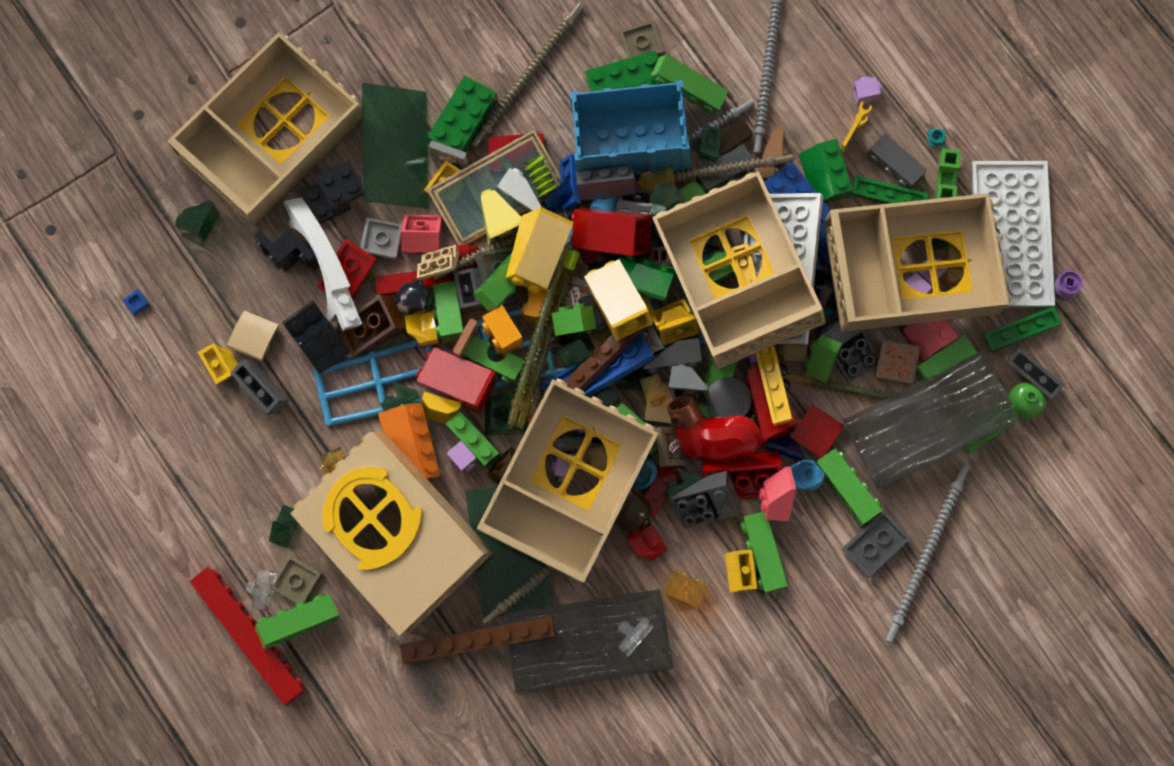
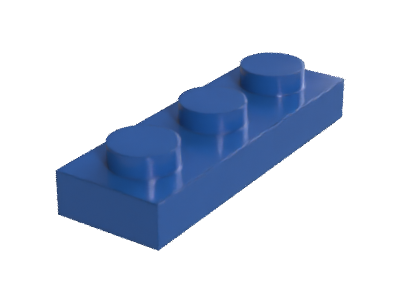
M570 154L560 161L562 210L568 212L580 204L574 154Z

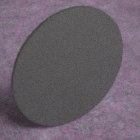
M730 377L721 378L708 388L712 399V406L706 405V408L712 417L745 416L748 413L752 398L750 390L742 381Z

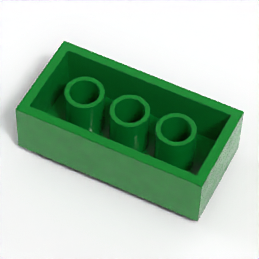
M656 50L586 70L585 81L589 92L602 91L605 88H611L612 90L640 87L643 84H649V86L659 85L655 82V79L650 77L658 61Z
M464 75L428 134L429 145L431 141H435L467 152L471 146L470 143L476 137L480 127L498 101L497 92Z

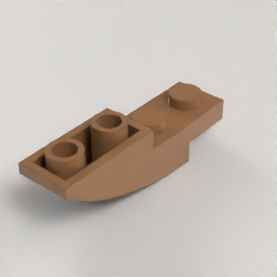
M779 125L769 139L762 156L765 159L767 156L772 155L774 157L786 155V150H783V143H786V132H783V125ZM776 164L775 167L771 168L768 166L766 168L761 167L759 173L763 181L765 182L778 172V167H781V164Z

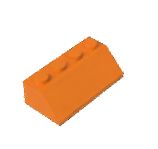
M422 403L405 404L378 413L382 432L387 434L426 479L432 482L440 477Z

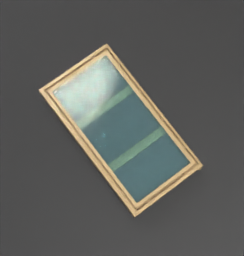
M535 129L427 189L457 245L470 244L486 235L480 199L481 193L487 189L495 190L519 215L528 211L496 189L509 168L512 170L516 168L523 173V177L527 180L540 204L561 193V176ZM538 156H546L542 163H549L545 170H552L548 177H555L552 184H558V187L555 191L537 198L541 192L534 191L538 185L531 184L535 178L528 177L532 171H526L525 169L529 164L523 163Z

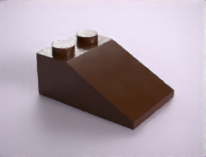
M382 294L357 310L362 322L359 327L343 331L340 323H338L353 357L394 339L407 330L406 323L393 297Z

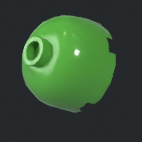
M1029 381L1021 382L1014 386L1007 397L1008 407L1016 418L1020 420H1034L1046 408V395Z

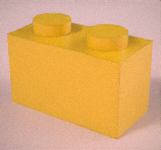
M752 549L725 553L730 593L757 589Z

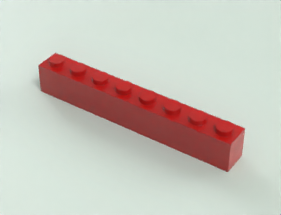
M205 568L189 582L282 704L288 706L305 692L303 689L305 684L299 676H293L291 673L293 668L286 660L283 662L280 659L279 655L281 653L276 646L266 650L263 649L255 630L257 621L251 614L247 616L244 612L246 607L240 599H234L232 596L234 591L231 587L221 582L222 576L217 569Z

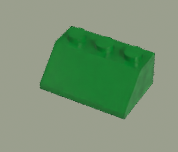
M837 139L818 143L799 154L806 180L817 193L823 195L825 204L850 198L853 189Z
M621 254L618 260H620L638 293L665 301L671 289L675 270L666 264H655L651 259L643 258L642 260L636 258V256Z

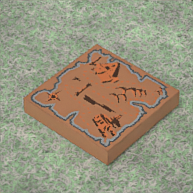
M473 319L468 321L453 349L454 356L464 359L463 354L471 339L479 333L477 321Z
M882 340L875 378L913 385L920 347Z

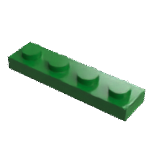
M856 175L851 194L852 196L884 204L927 200L929 195L928 193Z
M1053 306L983 334V337L990 352L1060 326L1062 323Z

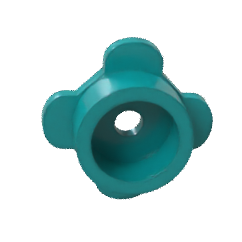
M928 130V146L939 145L944 147L946 145L944 140L945 130Z

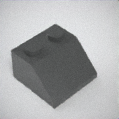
M687 365L672 366L669 381L672 399L674 400L683 395H691L697 404L712 406L708 387L696 372Z

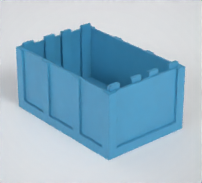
M683 80L669 84L650 86L649 84H643L640 87L612 90L611 88H605L602 91L584 93L569 92L574 119L576 154L574 156L577 171L633 165L635 178L654 176L651 173L641 175L645 171L655 172V174L660 172L663 175H666V172L671 174V172L676 173L677 171L681 173L682 170L686 172L687 169L691 171Z

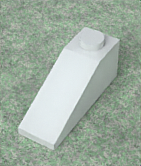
M509 168L496 189L530 212L540 208L541 205L527 180L523 177V173L516 168L513 170Z

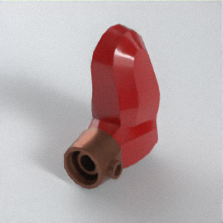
M691 395L679 396L667 406L680 447L691 459L726 462L749 455L762 444L763 437L760 428L748 417L736 415L707 418L703 415L702 410Z

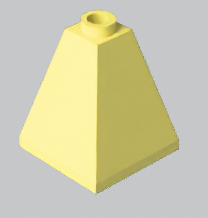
M487 189L483 191L480 200L487 241L490 247L491 243L500 242V239L505 240V237L510 238L511 234L514 236L515 232H518L521 216L495 190Z

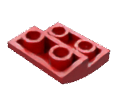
M812 404L790 438L822 458L845 425Z

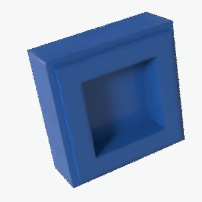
M139 289L123 299L134 316L150 306Z

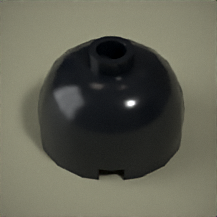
M412 279V282L404 283L398 289L395 303L399 304L400 301H403V306L422 309L429 305V309H433L434 294L429 286L423 284V280Z

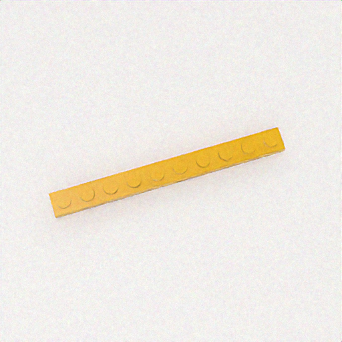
M748 243L731 249L734 253H738L750 246ZM752 254L738 261L747 282H752L757 277ZM775 345L757 352L756 357L772 422L776 426L793 421Z

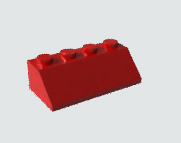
M779 451L751 453L726 462L701 460L702 478L727 471L739 499L758 498L759 489L763 488L764 481L782 470Z

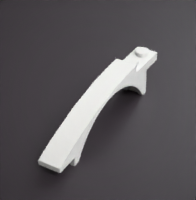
M302 197L284 201L283 203L290 217L289 226L298 230L305 237L319 263L326 289L327 319L329 322L339 321L343 331L359 327L362 322L348 290L350 284L323 229Z

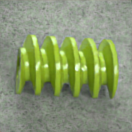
M538 156L523 163L529 164L525 169L526 171H532L528 177L535 178L531 184L538 185L534 191L541 192L537 198L555 191L558 187V184H552L555 177H548L552 170H545L549 163H542L546 156Z

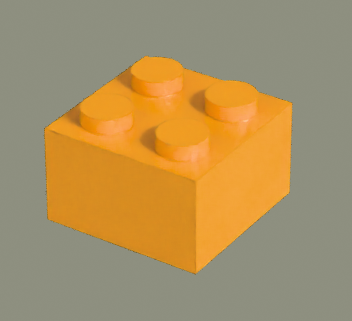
M503 305L482 316L484 322L482 323L483 331L488 339L492 338L493 347L497 354L501 353L505 358L508 352L513 353L524 346L520 332Z

